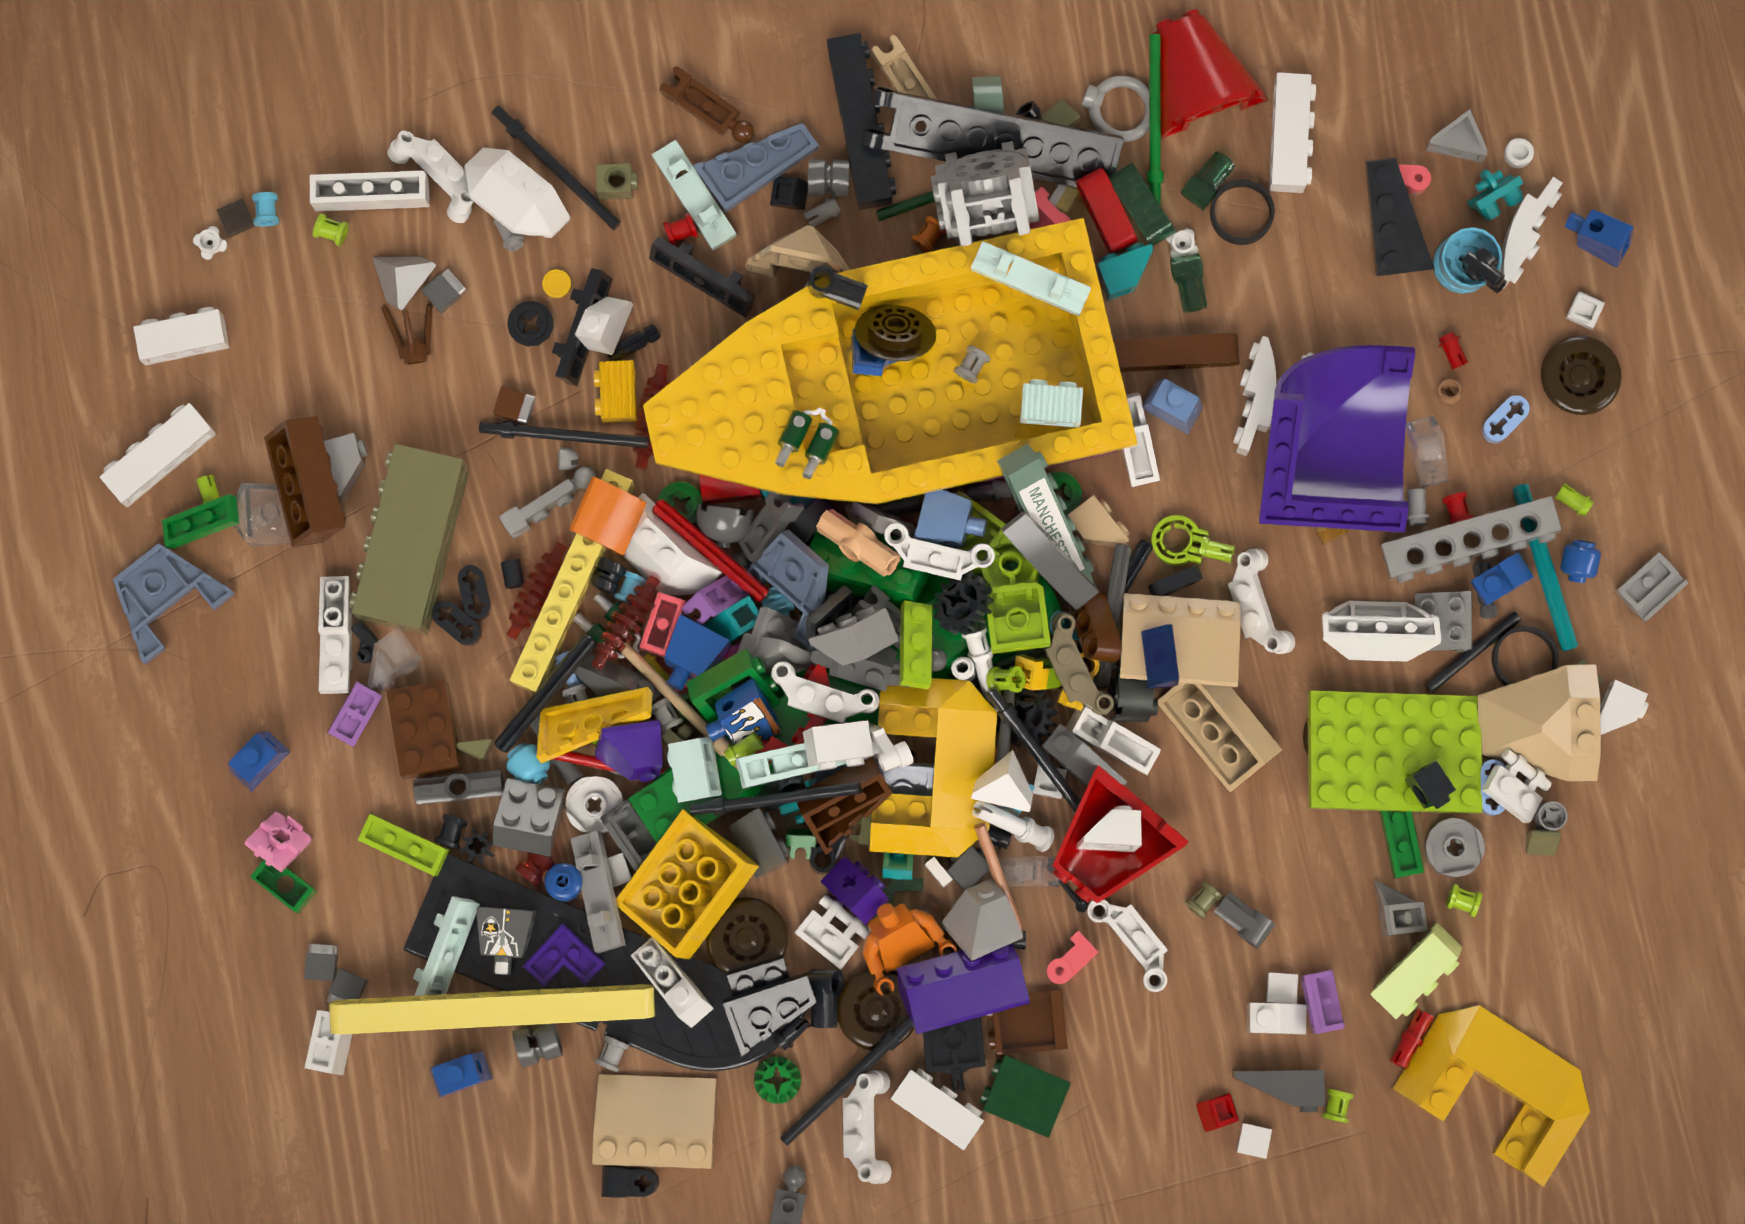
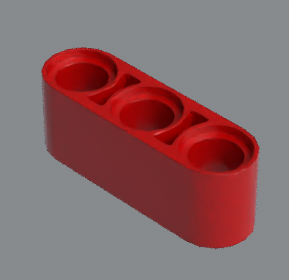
M1102 168L1075 181L1084 204L1110 254L1117 253L1138 242L1120 200Z

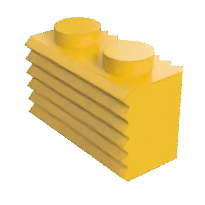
M634 360L599 362V370H594L595 387H600V398H595L596 416L601 415L603 423L637 421L636 368Z

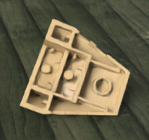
M808 225L773 242L748 258L745 263L746 272L769 277L775 276L777 266L812 272L813 269L819 266H826L832 269L834 273L850 270L837 249L813 226Z
M1596 664L1563 665L1546 673L1537 674L1523 681L1511 683L1477 695L1482 755L1506 762L1501 755L1509 748L1515 754L1520 753L1523 755L1529 765L1534 769L1539 768L1545 775L1565 781H1597L1601 757L1600 691Z

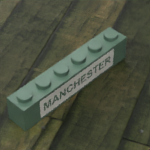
M1026 444L999 459L997 463L1020 513L1025 511L1057 542L1060 549L1076 563L1079 570L1094 583L1090 574L1094 571V568L1086 556H1082L1081 552L1085 551V548L1077 535L1074 536L1072 533L1076 530L1071 518L1063 513L1067 509L1059 494L1055 495L1054 489L1057 488V485L1049 472L1046 473L1044 470L1048 465L1041 452L1035 453Z

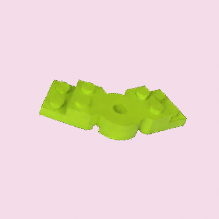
M959 490L956 495L972 501V517L986 519L987 525L983 537L967 534L964 547L955 549L968 551L975 545L983 543L989 545L995 554L994 561L990 566L985 568L977 567L971 570L975 574H982L983 579L987 581L986 585L993 590L989 596L994 599V602L988 604L987 607L992 610L991 614H987L992 654L1051 647L1043 586L1037 583L1040 573L1002 532L1001 528L1005 526V523ZM979 550L976 555L977 559L983 560L986 557V551ZM1012 561L1016 562L1019 566L1014 571H1007L1003 568L1004 564Z

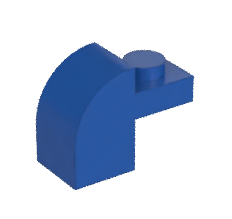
M1518 552L1471 580L1470 583L1484 605L1487 606L1527 583L1534 576Z

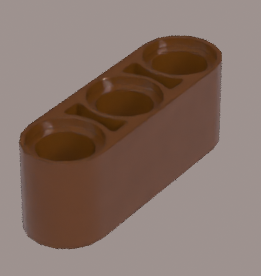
M1099 591L1098 594L1077 610L1068 603L1070 613L1076 621L1075 629L1084 656L1087 659L1107 663L1117 662L1122 652V644L1105 593Z

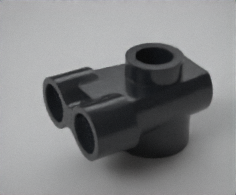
M1480 247L1475 254L1471 251L1466 254L1462 260L1464 267H1466L1464 273L1475 282L1481 279L1486 283L1487 287L1496 294L1505 287L1507 281L1504 279L1505 275L1494 267L1498 263L1495 256L1483 247Z

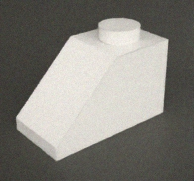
M608 296L585 309L575 333L576 337L588 350L613 355L634 304Z
M1617 680L1610 682L1600 705L1601 735L1637 721L1638 718L1642 719L1649 703L1645 702L1648 694Z
M1130 806L1114 807L1077 842V849L1135 852L1142 845L1141 811L1132 810Z
M1247 1003V1033L1306 1034V1005Z

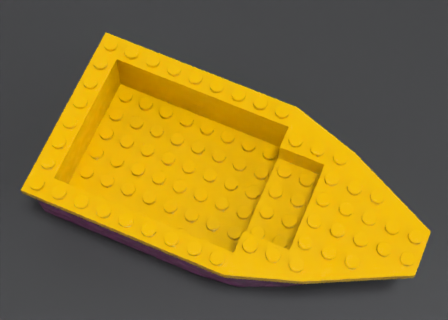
M1084 218L1031 229L1028 234L1019 235L1018 233L973 242L970 245L955 246L838 272L837 274L868 285L859 310L826 298H816L811 295L808 286L743 324L643 405L656 464L782 495L841 500L862 504H880L898 499L924 496L925 493L938 490L947 491L1004 478L997 461L1026 444L1035 453L1041 452L1048 465L1046 468L1113 454L1121 449L1137 446V438ZM982 241L1091 287L1080 316H1076L971 271V266ZM1010 263V265H1009V267H1008L1007 274H1008V272H1009V270H1010V268H1011L1012 263ZM825 277L814 282L819 288H826L830 285ZM884 305L906 306L920 311L934 324L936 341L925 355L910 361H899L889 364L883 370L882 376L852 373V330L855 329L858 319L868 310ZM968 345L982 350L991 358L989 363L983 365L977 375L978 381L976 384L961 378L954 372L955 367L960 366L966 356ZM1039 379L1047 381V385L1059 386V382H1073L1077 384V388H1083L1080 427L1020 423L1023 384H1029V380ZM819 407L826 411L825 416L831 420L832 426L837 428L840 433L826 463L823 465L818 464L812 479H806L802 476L809 460L805 453L818 425L827 422L821 418L820 413L818 415H809L813 421L798 452L790 453L784 467L775 464L782 448L778 444V440L793 410L801 412L805 410L816 411Z

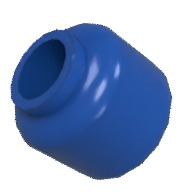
M1573 539L1572 543L1565 545L1560 569L1563 573L1569 575V581L1586 583V578H1594L1597 575L1601 551L1595 548L1596 543Z
M559 863L552 866L545 876L547 893L552 898L561 902H569L576 899L582 892V876L580 871L569 863Z

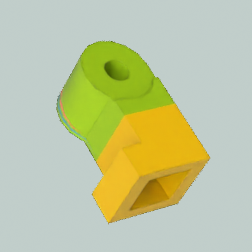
M1016 655L1015 666L1021 667L1025 673L1026 681L1023 688L1042 690L1061 686L1048 658L1035 659L1027 655Z

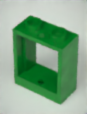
M747 648L686 682L691 702L709 723L718 720L715 708L716 700L712 696L748 675L754 678L772 707L780 703L777 692L780 686L774 682L771 674L768 675L765 672L766 668L759 656L753 657Z

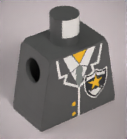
M477 907L481 955L494 956L493 973L511 974L512 957H526L537 910Z

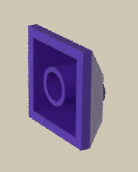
M660 721L601 728L595 749V757L629 780L639 779L642 782L653 780L659 776L663 765Z

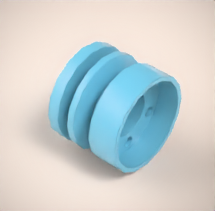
M1471 227L1461 229L1441 242L1433 258L1434 275L1439 283L1450 292L1459 294L1471 293L1486 285L1481 279L1477 282L1470 279L1464 273L1462 262L1459 260L1470 251L1475 254L1480 247H1483L1498 260L1494 267L1500 271L1502 263L1501 247L1494 236L1483 229Z

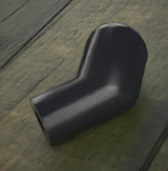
M360 620L351 630L361 640L359 652L356 655L359 662L366 664L373 662L376 658L379 640L367 625Z

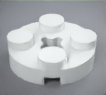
M597 776L582 778L573 784L567 793V817L572 825L583 833L594 831L606 833L608 830L600 817L622 803L623 796L620 789L607 778ZM600 798L602 800L600 804L602 810L590 813L587 810L590 807L589 799L597 800Z

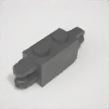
M888 646L864 660L844 666L815 647L810 652V658L813 663L830 668L829 675L881 691H886L887 685H899L900 661L895 659L897 652L892 647Z

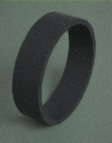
M1235 180L1224 185L1215 195L1210 209V219L1216 233L1225 241L1235 245L1252 244L1264 237L1270 229L1275 214L1274 203L1269 192L1260 184L1250 180ZM1236 187H1247L1263 196L1269 207L1270 218L1268 225L1262 232L1253 237L1238 238L1226 233L1220 227L1215 216V204L1218 198L1227 190Z
M1522 626L1508 631L1500 637L1492 651L1493 671L1499 681L1505 686L1512 682L1503 675L1499 668L1498 650L1503 640L1512 633L1530 632L1542 638L1551 651V670L1558 667L1559 657L1555 643L1549 635L1535 627Z

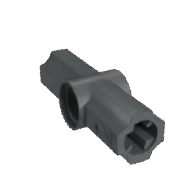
M502 770L470 774L455 773L450 776L415 779L413 785L416 805L451 801L463 802L469 799L502 796L504 790ZM458 780L465 781V792L461 795H454L452 792L453 783Z

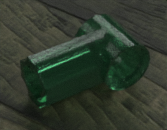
M1216 151L1199 173H1195L1189 179L1180 194L1203 211L1218 192L1217 189L1230 175L1235 165L1226 155Z
M1195 253L1170 258L1171 273L1174 283H1177L1183 313H1193L1206 309L1208 305L1202 281L1204 274L1200 254Z

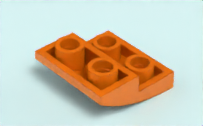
M592 476L569 530L589 541L602 545L616 554L624 556L647 502Z

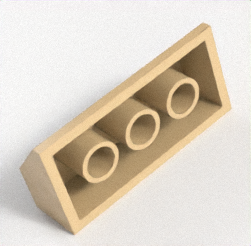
M1178 683L1158 700L1160 708L1229 792L1233 791L1282 751L1281 747L1231 686Z

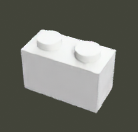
M868 720L812 727L803 731L808 767L819 766V771L837 768L836 763L843 762L847 763V767L864 765L865 759L874 756Z

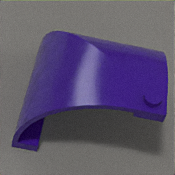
M1359 345L1330 349L1296 362L1282 374L1274 392L1259 524L1405 532L1409 507L1408 502L1404 501L1403 497L1404 443L1409 387L1415 359L1414 347Z

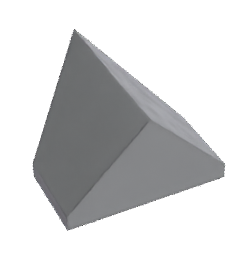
M1470 109L1434 135L1426 148V151L1480 163L1483 162L1488 151Z
M421 256L372 257L386 302L401 311L436 267V264Z
M1374 879L1382 937L1428 931L1424 902H1417Z

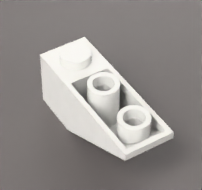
M653 937L631 955L678 1018L691 1028L714 1009L698 987Z

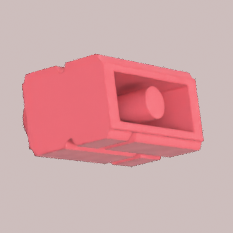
M661 592L657 593L654 608H652L639 647L640 650L663 658L665 657L680 614H683L681 608L686 604V601Z

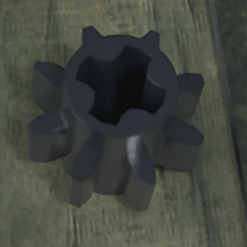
M474 828L472 830L473 836L470 838L462 836V839L466 841V847L461 848L460 852H468L470 854L467 862L471 863L475 858H478L480 864L484 865L485 857L488 855L495 857L494 853L490 852L491 846H494L493 841L487 839L490 835L489 831L486 830L481 836L477 829ZM478 839L486 845V847L481 848V854L472 850Z

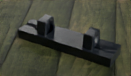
M657 237L651 247L649 256L651 261L745 318L752 310L756 295L740 286L741 279L743 278L742 274L733 270L728 278L693 258L692 251L695 246L689 242L684 241L677 248L661 237Z
M591 268L584 290L573 288L570 300L575 301L579 306L566 344L555 342L552 350L553 354L561 358L555 376L569 385L578 386L589 350L575 335L585 309L608 296L613 281L602 270Z

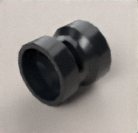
M601 557L597 564L598 571L592 575L589 584L608 594L615 595L618 589L617 582L619 578L624 576L627 568L610 559Z

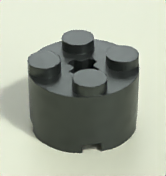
M1113 663L1112 669L1116 670L1115 677H1110L1108 694L1114 700L1112 710H1114L1115 715L1110 716L1111 721L1148 722L1151 716H1157L1158 700L1154 698V687L1158 686L1159 681L1120 678V663Z

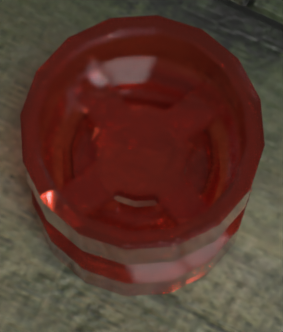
M528 852L527 859L524 862H520L515 870L537 887L542 881L543 874L554 866L555 863L545 855ZM531 862L536 863L541 869L536 868Z

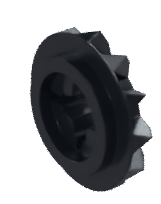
M526 301L518 304L508 317L507 325L511 337L517 343L526 347L540 346L541 343L549 339L554 328L553 317L549 309L535 301ZM522 317L530 321L537 317L536 325L540 331L529 329L525 332L526 324Z

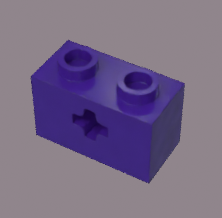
M844 856L820 882L866 925L877 913V909L881 905L886 904L890 899L882 891L885 885L877 877L872 875L868 878L867 875L870 872L858 860L853 864Z

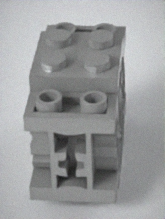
M1013 141L1001 143L1003 150L978 152L957 159L956 152L945 154V164L935 165L936 175L931 176L933 195L937 207L940 230L946 229L948 239L959 237L961 246L972 244L971 236L974 234L978 236L996 235L1004 231L1015 230L1016 227L1018 228L1019 235L1030 233L1029 223L1038 222L1040 219L1026 148L1014 150Z

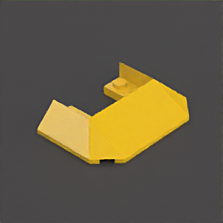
M931 678V686L928 689L887 685L886 691L880 690L878 726L883 727L885 733L891 735L935 737L936 750L933 795H890L872 812L870 851L959 857L978 840L974 829L975 825L985 823L989 831L990 823L972 815V810L978 812L980 810L973 807L978 800L971 799L975 781L994 766L997 711L970 681Z
M1480 1005L1438 1014L1422 1039L1423 1045L1417 1048L1407 1070L1404 1069L1392 1089L1440 1121H1444L1474 1072L1523 1103L1492 1154L1544 1187L1590 1113L1581 1070Z

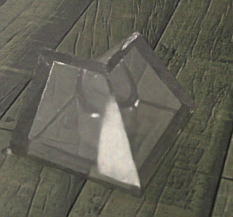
M241 483L236 494L240 524L233 526L251 547L291 544L276 485Z

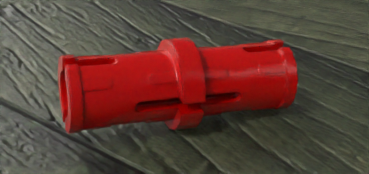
M1416 1009V1013L1407 1030L1402 1031L1400 1035L1402 1039L1392 1058H1390V1062L1407 1070L1417 1048L1421 1047L1424 1043L1422 1038L1434 1019L1432 1015L1425 1011L1422 1013L1421 1009Z

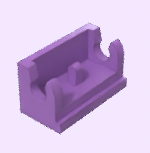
M725 575L699 590L681 609L687 615L697 608L701 612V617L697 619L696 623L703 624L711 616L718 615L749 596V594Z
M355 682L327 733L354 747L380 702L382 695L359 682Z
M1333 970L1300 976L1312 1034L1344 1029L1345 1025Z

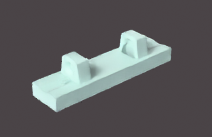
M676 140L651 154L686 211L690 213L692 220L712 251L737 236ZM682 170H687V171H688L686 174H684V175H682L681 177H679L678 179H676V175H677L680 171H682Z
M982 241L971 266V271L1076 316H1080L1091 291V287L984 241ZM1010 263H1012L1011 268H1010V270H1009V272H1008V274H1007L1008 267H1009Z
M805 743L735 759L742 789L819 771V766L808 767ZM770 759L772 761L774 774L770 773L768 761ZM846 762L836 763V765H837V767H838V766L847 765V763H846Z
M452 896L445 915L437 914L434 925L440 929L425 969L417 968L413 979L419 982L414 996L446 994L476 916L477 907L480 905L479 903L470 899Z

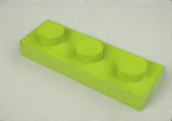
M904 600L901 604L899 685L928 689L931 686L932 605Z
M369 814L358 838V841L438 877L449 852V849L374 814Z

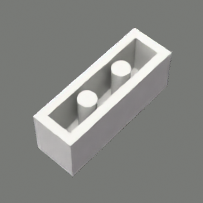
M214 307L198 309L196 314L186 315V313L172 314L169 316V319L162 321L147 319L141 321V325L133 326L139 360L145 366L230 348L224 315L219 309L215 310Z
M920 1068L916 1073L910 1070L891 1097V1100L962 1150H965L984 1122V1120L979 1118L982 1112L968 1102L965 1107L955 1101L958 1095L944 1085L939 1090L931 1084L933 1077Z

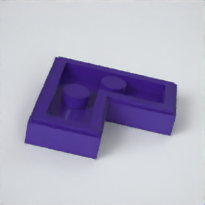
M562 923L524 964L523 968L543 987L552 980L563 966L569 969L583 984L587 985L603 968L606 962L569 927Z

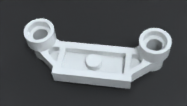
M401 131L397 138L391 142L387 151L388 157L398 164L408 162L411 157L451 197L452 201L447 208L448 217L456 223L466 222L472 212L474 201L468 195L465 169L435 139L428 141L414 137L409 131Z
M900 523L889 524L884 531L885 541L893 546L904 560L903 567L961 581L963 574L977 567H988L995 558L993 549L983 543L975 545L971 550L964 551L910 538L906 527ZM899 529L900 537L896 540L891 539V531ZM979 550L986 551V557L983 560L977 559L976 555Z
M1261 548L1248 549L1246 552L1239 554L1237 558L1238 566L1233 582L1228 583L1233 601L1240 602L1241 627L1245 639L1253 638L1269 652L1276 654L1290 653L1295 647V638L1289 631H1277L1275 629L1257 574L1258 571H1262L1267 567L1268 555Z
M778 662L772 668V678L789 698L787 705L842 724L845 723L848 717L861 712L873 713L879 707V697L871 689H863L859 693L852 695L797 677L794 667L788 662ZM779 669H788V674L785 677H779ZM866 695L873 698L872 703L869 705L862 703V698Z
M869 723L873 757L878 758L884 772L897 766L903 768L913 764L911 751L905 741L893 745L883 727Z
M1102 900L1098 904L1092 901L1087 907L1088 917L1096 923H1108L1144 968L1143 984L1147 990L1151 992L1163 990L1167 984V976L1163 971L1164 953L1168 951L1167 948L1131 904L1125 908L1110 905L1106 900ZM1095 906L1102 907L1104 911L1102 916L1098 917L1093 913ZM1151 975H1156L1159 978L1157 986L1150 984L1149 978Z
M881 1070L860 1074L856 1080V1086L848 1098H843L844 1158L851 1160L858 1171V1177L861 1181L872 1184H885L889 1181L892 1174L888 1162L876 1160L874 1096L876 1094H884L890 1086L888 1074Z

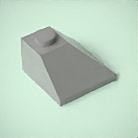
M991 878L965 889L942 921V927L971 961L1023 938L1022 931L1007 896Z

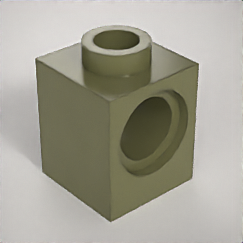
M631 164L596 165V190L599 200L633 199V190H638L637 172H632ZM621 176L625 179V182L620 187H613L610 185L612 178Z

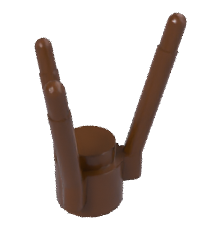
M427 304L423 343H421V338L413 337L408 310L403 309L402 313L407 340H404V346L387 306L382 305L381 308L397 345L400 359H404L405 365L426 362V355L431 354L432 305Z

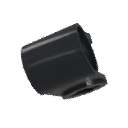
M602 1166L601 1197H645L654 1193L659 1187V1176L652 1169ZM644 1175L652 1183L646 1187V1190H643V1185L638 1184V1180L643 1178Z

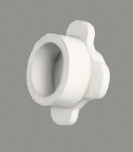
M210 226L207 230L202 231L193 238V243L202 251L201 256L206 260H210L215 253L219 251L224 252L227 249V242L221 239L219 229L215 226ZM208 241H213V244L208 245Z
M1185 229L1184 231L1170 232L1168 234L1167 242L1171 245L1170 256L1173 259L1178 260L1181 256H1195L1197 254L1198 247L1195 245V233L1193 230ZM1180 242H1184L1185 246H1180Z

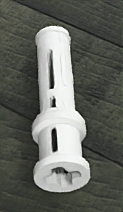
M977 624L976 632L968 628L967 635H962V637L966 639L969 649L967 656L972 660L976 668L982 694L998 712V709L986 695V692L989 690L986 676L988 670L993 667L991 659L993 654L985 634L987 627L985 624Z
M980 800L973 806L980 810V812L972 810L974 817L1014 834L1017 841L1021 843L1028 842L1034 845L1038 851H1046L1053 843L1055 835L1053 828L1049 826L1042 827L1036 824L1030 817L1019 818Z

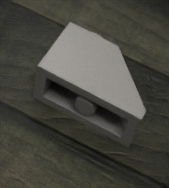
M355 433L324 441L326 452L331 457L333 480L338 485L339 502L346 499L365 467L363 457L368 456L364 440H359Z

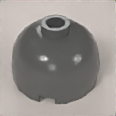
M697 503V528L719 547L730 548V543L741 542L746 538L754 520L755 510L749 509L747 514H744V508L712 504V506L707 505V509H704V503Z

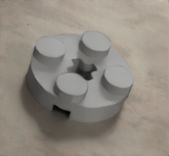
M1450 818L1437 823L1428 832L1424 851L1428 863L1436 873L1447 877H1462L1473 872L1484 856L1485 844L1482 834L1472 824L1460 818ZM1450 840H1455L1456 844L1462 845V850L1458 851V856H1453L1452 852L1447 851Z

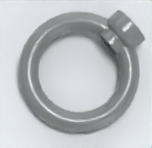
M1114 76L1104 80L1097 87L1089 84L1081 106L1089 108L1091 121L1097 131L1123 136V142L1137 140L1149 131V88L1144 83L1130 76ZM1117 87H1126L1140 95L1145 105V115L1137 127L1128 131H1120L1110 127L1103 120L1100 106L1104 95L1109 90Z

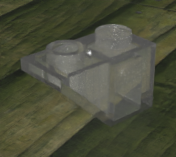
M1431 416L1406 423L1408 446L1420 487L1424 488L1448 482L1445 437L1435 417Z
M399 627L374 644L367 685L375 692L378 690L383 692L395 684L394 678L401 673L407 675L419 666L418 661L422 659Z
M1024 856L998 858L1009 888L1059 887V879L1052 873L1055 869L1052 864L1056 857Z

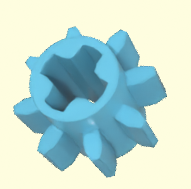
M775 587L768 588L769 593L767 597L761 601L763 607H768L790 618L789 611L795 610L794 604Z

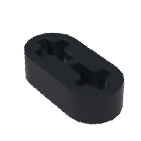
M467 565L458 574V584L464 610L471 619L476 621L483 620L491 612V601L486 579L478 567ZM468 572H473L475 576H479V579L475 580L476 590L472 591L470 584L464 582V579L468 578ZM478 595V600L481 604L485 603V607L481 608V614L470 610V607L474 606L473 596Z
M1195 565L1152 583L1148 586L1151 595L1167 596L1191 586L1204 578L1199 566Z
M441 601L432 609V617L435 623L460 644L473 646L479 642L482 634L481 628L450 601ZM442 608L444 610L452 608L450 614L456 619L453 624L447 619L439 620L441 618L439 611ZM460 623L466 628L474 627L472 632L475 636L472 639L466 637L464 640L462 639L463 632L457 628Z

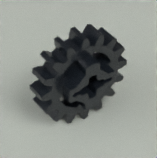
M970 571L968 574L962 575L961 581L949 578L950 583L947 585L941 583L942 592L934 594L939 599L937 603L932 604V608L938 611L934 614V618L939 621L940 627L954 635H957L959 632L965 636L968 633V628L976 632L977 623L985 624L984 615L992 613V610L987 608L988 604L994 602V599L989 596L993 591L992 588L986 585L987 581Z
M1023 688L1021 692L1015 693L1014 707L1018 711V718L1036 742L1041 745V736L1044 734L1050 737L1051 734L1047 729L1049 726L1056 727L1057 725L1051 720V717L1058 715L1056 710L1050 708L1055 704V701L1047 698L1048 693L1043 689L1039 691ZM1025 698H1034L1038 701L1028 703L1025 701ZM997 715V723H1000L1001 718ZM1000 725L996 728L997 732H999ZM1011 728L1010 742L1012 741L1013 745L1020 748L1022 741Z

